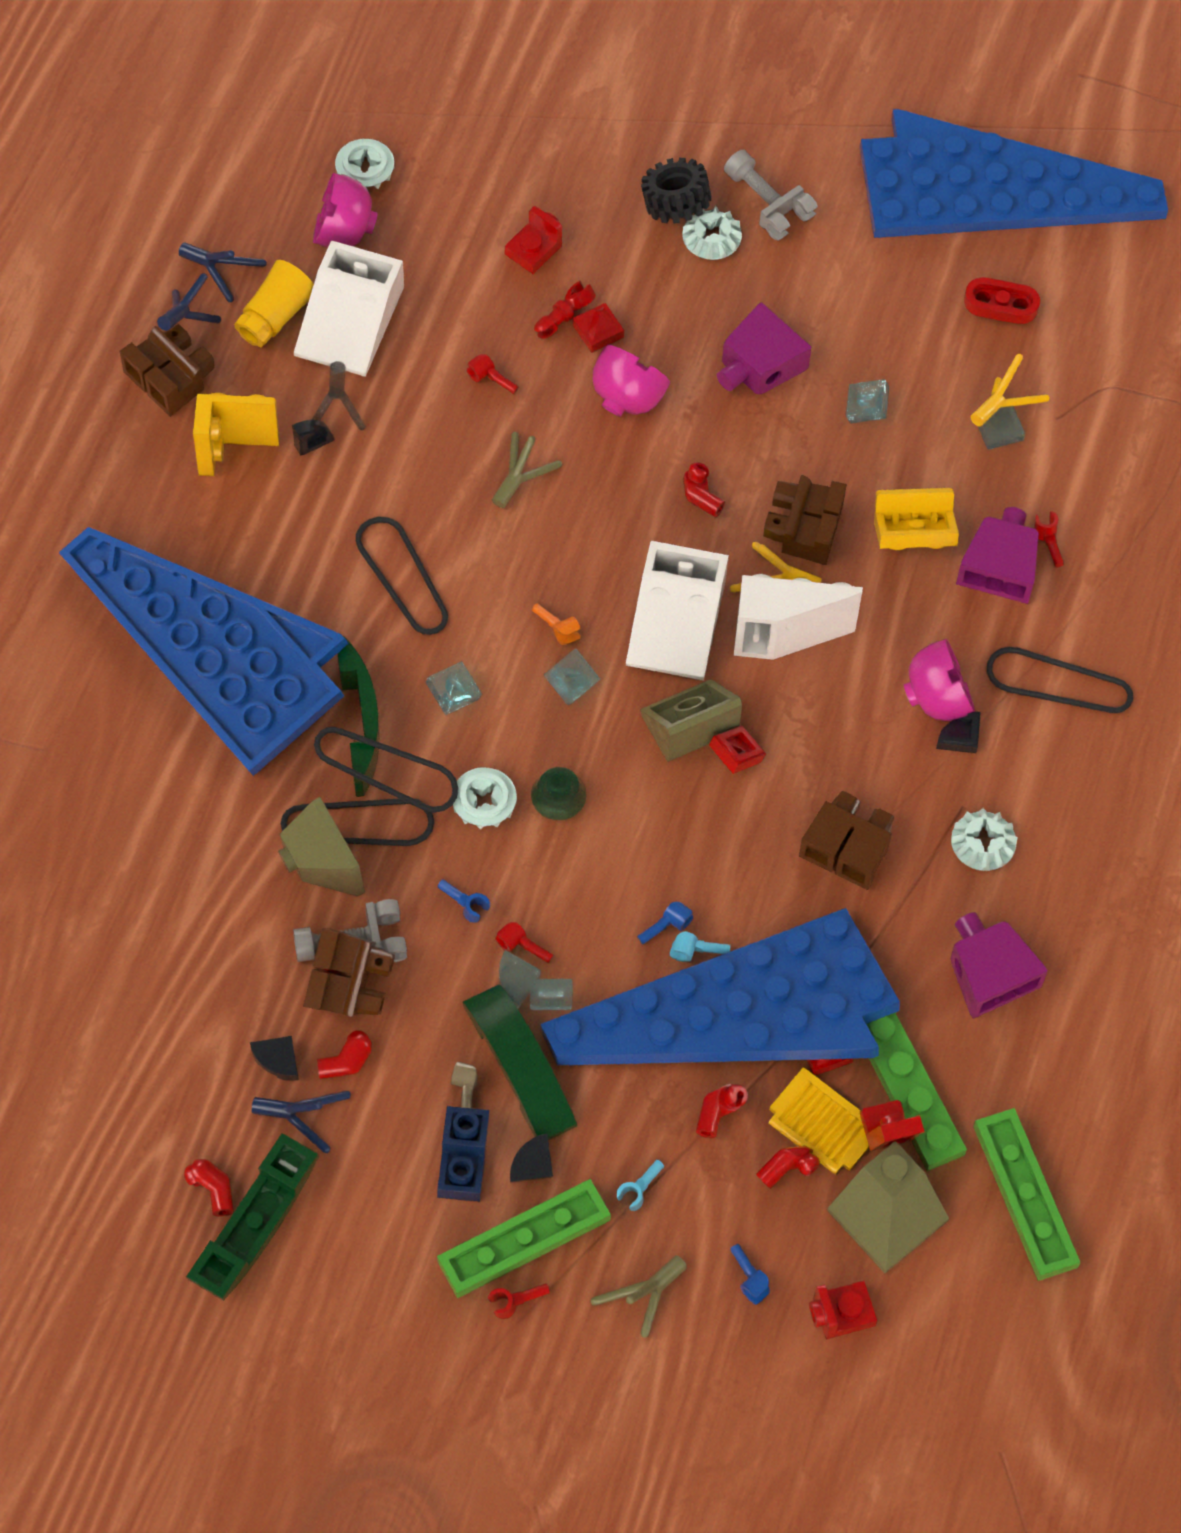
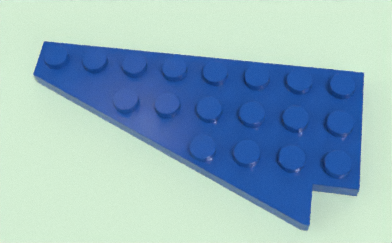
M893 109L891 119L894 137L861 139L860 143L874 238L1166 219L1168 214L1162 180L1000 137L996 133H985L900 109Z
M87 527L59 552L253 776L345 696L321 669L322 666L349 644L340 633L90 527Z
M844 908L540 1025L541 1033L557 1065L875 1058L879 1056V1046L866 1024L900 1011V1001L849 912Z

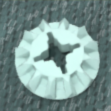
M358 139L347 143L340 149L335 160L337 174L350 176L360 181L366 188L374 186L379 189L382 182L390 181L391 173L395 169L394 157L390 149L383 143L373 139ZM364 157H368L370 165L366 173H362L360 168L362 162H364Z
M716 206L712 210L705 211L702 209L703 213L700 216L692 215V220L687 221L683 226L682 236L684 244L693 254L704 259L716 260L725 258L734 253L741 243L740 221L732 217L731 211L726 213L720 212ZM719 226V235L713 233L705 238L706 228L712 230L714 227Z
M475 768L464 773L457 780L458 795L453 804L454 813H457L462 818L464 824L476 825L481 830L484 826L494 825L498 827L503 820L511 818L513 809L517 804V794L513 782L503 772L493 768ZM493 790L491 795V802L493 804L484 803L476 809L477 797L475 795L485 796Z
M982 808L974 813L967 811L963 818L955 823L951 843L954 853L965 865L976 870L990 871L1004 866L1011 860L1015 853L1018 837L1015 836L1013 824L1003 819L1000 812L994 814L986 812ZM982 827L987 831L988 837L995 838L990 841L986 852H984L981 840L974 839V837L979 836Z

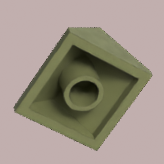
M710 679L640 709V712L664 757L669 762L708 745L713 736L740 726L742 702L739 696Z

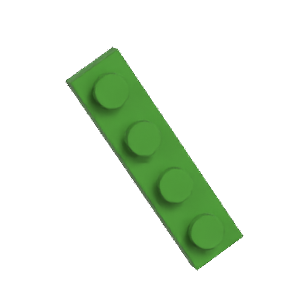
M896 1013L867 1023V1027L879 1046V1056L869 1058L890 1101L899 1100L901 1102L906 1119L919 1115L921 1117L925 1132L911 1141L926 1171L965 1156L967 1148Z
M1015 1108L975 1120L973 1128L1037 1280L1040 1281L1078 1268L1081 1262Z
M589 1179L438 1255L437 1262L458 1299L611 1221V1214L592 1180Z

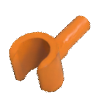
M539 603L533 606L532 611L549 624L561 645H567L581 638V635L578 633L580 625L575 617L571 616L560 621Z

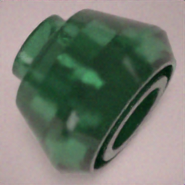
M554 767L536 779L531 789V800L534 808L542 816L552 820H566L577 815L584 807L586 788L582 780L571 770L564 767Z

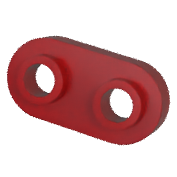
M980 277L972 280L967 285L964 305L975 316L1015 324H1026L1036 318L1040 306V296L1035 289L1027 285Z

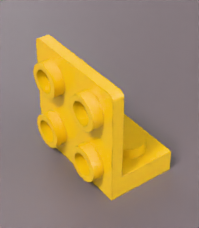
M223 393L197 394L193 438L199 475L214 476L216 461L223 460L224 444L278 446L280 437L276 399L258 394L250 396H231Z

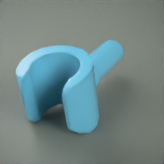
M684 931L676 936L672 944L670 957L677 961L690 962L694 951L726 954L730 952V945L704 942L703 940H698L693 933Z
M656 1160L635 1183H623L617 1190L618 1201L623 1198L625 1193L633 1191L638 1194V1197L630 1205L629 1209L630 1211L640 1209L644 1201L642 1193L664 1168V1164Z

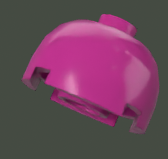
M333 173L322 198L324 204L321 214L318 213L313 243L327 249L331 240L355 246L360 242L364 233L372 234L377 220V212L371 211L372 198L368 189L360 181L344 174Z
M607 345L601 351L593 368L592 383L596 393L604 399L601 406L619 417L622 416L624 411L638 415L647 413L656 407L665 395L671 383L670 380L652 365L647 368L639 363L637 356L621 348Z
M947 639L929 644L912 658L908 669L910 682L904 684V689L911 706L919 704L927 716L941 721L959 719L967 716L968 713L975 712L969 688L963 680L960 665Z

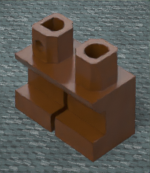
M179 324L165 332H162L155 326L150 331L147 340L138 346L131 342L120 350L123 372L145 393L147 392L148 396L170 417L204 390L203 378L215 368L213 356L204 347L198 348L189 356L183 352L192 343L188 332Z
M801 475L799 484L777 481L772 506L791 510L790 515L786 516L769 512L763 536L782 542L781 553L827 565L844 505L847 484L832 481L830 487L812 483L804 475Z
M841 791L832 803L825 801L801 840L799 857L829 872H832L837 864L836 875L869 890L883 857L888 852L894 816L882 809H874L871 817L866 821L855 815L859 809L860 801L855 796Z
M323 928L313 966L348 973L351 976L319 968L313 969L303 1007L331 1011L350 1017L357 1016L359 1013L369 1015L381 1014L386 993L365 988L369 972L386 977L390 976L395 955L382 948L375 947V941L335 929Z

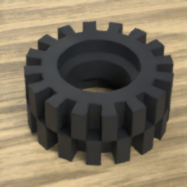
M679 157V161L674 163L673 158L667 159L666 165L659 162L655 164L656 170L649 168L646 171L647 176H643L641 179L646 210L653 219L658 220L661 218L662 223H668L669 219H673V224L680 223V218L685 217L687 222L692 220L691 214L694 213L700 216L703 213L702 208L707 209L710 206L709 201H711L712 196L707 171L703 164L697 165V161L694 159L687 163L686 158Z

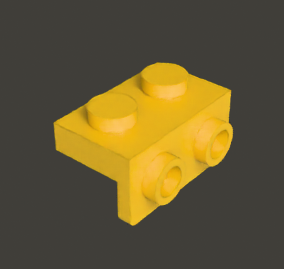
M953 489L878 490L875 498L874 525L880 549L903 550L916 547L940 549L945 546H958L959 532L953 513Z

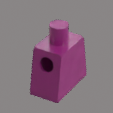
M761 302L725 340L722 362L726 367L717 373V379L727 391H732L743 382L755 394H763L806 371L809 368L812 347Z
M1007 507L1004 509L1001 520L993 517H985L961 561L957 585L1028 604L1035 581L1039 533L1036 529L1024 526L1027 515L1022 509Z
M976 912L961 917L955 923V927L960 933L962 940L954 944L950 959L969 1013L973 1019L1042 988L1048 972L1046 967L1009 923L1000 922L985 929Z

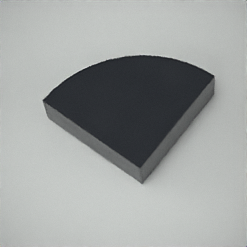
M305 420L292 425L294 446L300 456L335 440L330 429L323 421Z
M981 712L968 713L967 716L955 719L947 724L940 732L936 749L976 754Z
M292 1036L250 1042L252 1055L259 1066L279 1079L288 1081L299 1080Z
M547 1134L532 1138L519 1149L511 1165L510 1183L553 1177Z

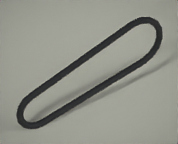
M388 517L371 518L361 524L356 532L355 540L358 550L411 626L416 631L428 635L443 630L448 623L449 615L403 527L397 521ZM379 522L388 523L398 530L441 610L443 617L437 627L426 629L416 623L363 547L361 541L362 533L371 524Z
M1018 647L998 649L990 656L987 662V674L990 681L997 688L1006 692L1109 713L1124 712L1133 702L1131 687L1121 679ZM1017 653L1120 685L1126 690L1127 701L1120 707H1109L1010 687L1000 683L995 678L992 671L993 663L1002 654Z
M327 727L321 730L315 737L314 748L321 760L424 811L433 813L445 811L457 799L458 785L456 778L450 770L440 764L342 728ZM328 733H337L439 770L450 780L452 795L448 802L442 806L433 807L425 805L329 758L321 750V739Z
M397 798L324 804L327 809L409 803ZM309 804L296 805L286 810L280 823L282 831L287 827L289 816L294 812L303 811ZM424 811L427 814L428 826L425 832L416 839L344 838L347 844L417 845L426 840L433 831V813Z

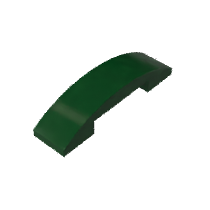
M347 640L349 644L337 653L342 691L358 689L364 737L379 742L378 707L374 686L362 658ZM362 742L350 743L352 769L373 778L379 749ZM353 776L356 797L364 796L370 784Z
M499 984L463 1001V1006L481 1039L484 1038L515 1093L520 1103V1111L534 1136L547 1134L548 1140L577 1127L575 1117L550 1064L523 1016L503 987Z
M281 1133L259 1166L260 1174L215 1242L209 1241L186 1278L224 1301L245 1277L277 1232L305 1185L319 1157L318 1154Z

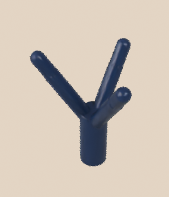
M186 242L182 243L179 248L180 257L206 267L218 288L230 303L234 301V297L215 268V264L223 263L259 267L267 265L264 259L235 257V253L232 250L212 253Z
M202 273L181 302L179 291L176 289L172 291L173 307L158 318L157 324L160 329L167 331L183 318L212 323L221 322L220 316L190 311L188 307L207 280V274Z
M343 1091L294 1103L255 1097L252 1102V1113L287 1119L321 1151L329 1153L330 1146L300 1120L296 1113L320 1110L323 1105L349 1099L351 1093Z

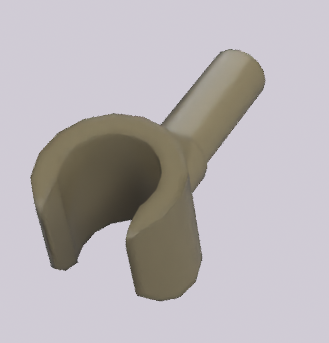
M456 1062L451 1084L463 1087L461 1108H472L473 1090L478 1081L476 1068L470 1064Z

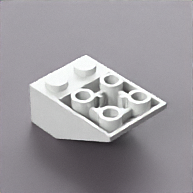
M331 240L317 272L294 350V356L366 377L404 289L403 261Z
M656 541L650 542L626 666L704 681L726 582L729 555Z
M765 574L742 575L734 656L774 660L855 632L863 587L851 586L844 582L833 584L816 583L804 578L793 580L777 579Z

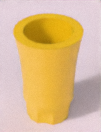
M276 260L258 291L243 308V314L234 324L235 329L248 343L262 348L271 337L276 336L282 327L309 302L314 286L313 282L293 264L284 260Z

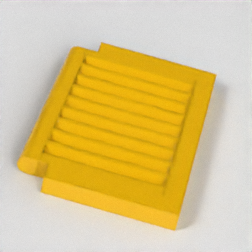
M804 1067L769 1108L774 1113V1116L768 1124L797 1146L805 1145L813 1149L812 1154L817 1156L820 1163L835 1175L843 1166L850 1171L869 1149L859 1114L861 1110Z

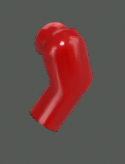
M699 462L692 463L683 477L686 499L716 518L723 510L725 501L709 492L707 480L709 476L708 467Z
M361 1030L353 1031L347 1036V1041L338 1056L317 1059L319 1078L327 1079L358 1073L371 1054L372 1042L368 1035Z
M727 1084L709 1092L703 1099L696 1133L706 1138H715L720 1118L737 1111L746 1104L748 1093L745 1087L740 1084Z
M805 1145L783 1148L756 1175L771 1189L789 1170L798 1169L804 1176H810L820 1166V1160L812 1154L813 1149Z
M196 1159L193 1161V1164L186 1166L184 1170L186 1182L195 1187L202 1185L210 1191L213 1215L217 1217L231 1215L234 1212L229 1176L207 1159Z

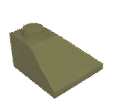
M321 797L313 800L280 833L283 849L279 850L278 853L288 872L296 870L302 882L360 896L365 893L360 866Z
M896 1141L866 1164L827 1209L832 1217L884 1274L949 1220L925 1172Z

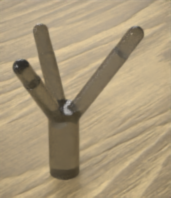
M335 361L330 365L329 392L311 420H321L333 399L340 398L358 429L364 430L366 426L344 390L346 366L340 361Z

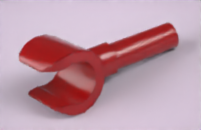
M480 354L468 362L469 367L466 371L473 381L479 382L488 376L492 381H495L512 394H515L519 386L495 369L494 363L488 355Z
M1050 511L1049 524L1041 523L1037 514L1034 529L1039 533L1038 539L1045 541L1054 566L1058 568L1064 565L1056 539L1059 519L1055 512Z
M516 922L506 924L497 932L495 940L506 952H511L517 945H520L524 950L529 951L548 964L554 956L532 942L527 937L524 929Z
M547 1283L513 1294L504 1288H497L490 1292L488 1300L496 1302L502 1298L508 1299V1304L505 1308L493 1312L498 1318L508 1319L515 1313L516 1306L550 1294Z

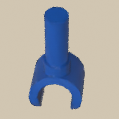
M444 879L439 882L438 888L464 907L463 914L467 921L474 923L480 920V915L470 908L471 905L478 904L484 910H489L490 902L485 895L475 893L468 896Z
M672 902L665 910L663 917L638 935L637 938L643 945L663 930H666L670 924L683 931L692 922L693 912L681 902Z
M736 1244L730 1250L744 1271V1274L748 1277L740 1285V1288L748 1300L757 1305L770 1292L768 1277L764 1272L756 1270L752 1266L741 1246Z

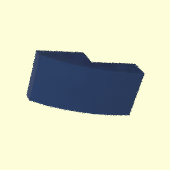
M447 1106L437 1198L480 1202L490 1110Z

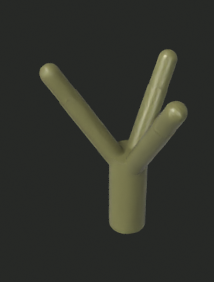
M518 432L511 434L509 474L492 498V502L500 508L506 507L521 483L562 466V462L557 460L523 474L521 473L536 441L534 436L528 437L518 459L519 434Z
M674 1256L649 1280L591 1298V1304L596 1306L626 1297L628 1304H633L651 1293L640 1332L642 1337H648L661 1292L687 1269V1265L682 1258Z

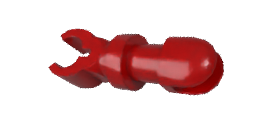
M581 281L572 285L567 291L564 301L558 300L553 305V311L548 316L544 315L536 322L534 331L538 332L537 336L540 339L551 337L558 331V326L563 321L569 322L574 317V311L590 304L596 297L591 285L588 284L584 288Z

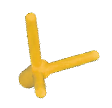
M1021 354L1015 356L1003 379L1000 377L995 379L991 396L971 415V420L976 426H983L1002 407L1036 404L1050 400L1047 394L1008 399L1003 397L1023 359Z
M758 542L752 543L753 549L783 572L782 574L770 577L787 580L804 578L812 582L821 583L822 578L789 566L765 545ZM742 583L731 585L730 591H741Z

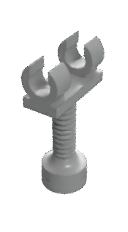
M739 150L726 162L724 172L735 182L741 180L747 182L769 204L768 207L761 211L759 225L763 229L765 228L774 240L779 241L789 234L785 229L790 227V224L784 214L793 209L795 214L803 221H807L816 215L813 211L818 207L816 201L811 195L804 193V189L800 185L781 197L753 169L756 163L755 159L746 150Z
M387 899L375 904L373 902L366 903L368 925L365 928H356V930L355 928H352V930L348 929V931L344 930L345 933L375 941V947L382 948L395 955L394 962L407 958V947L404 937H390L380 941L378 925H391L400 921V910L397 900ZM310 927L293 929L298 962L315 960L321 933L319 935L313 933Z

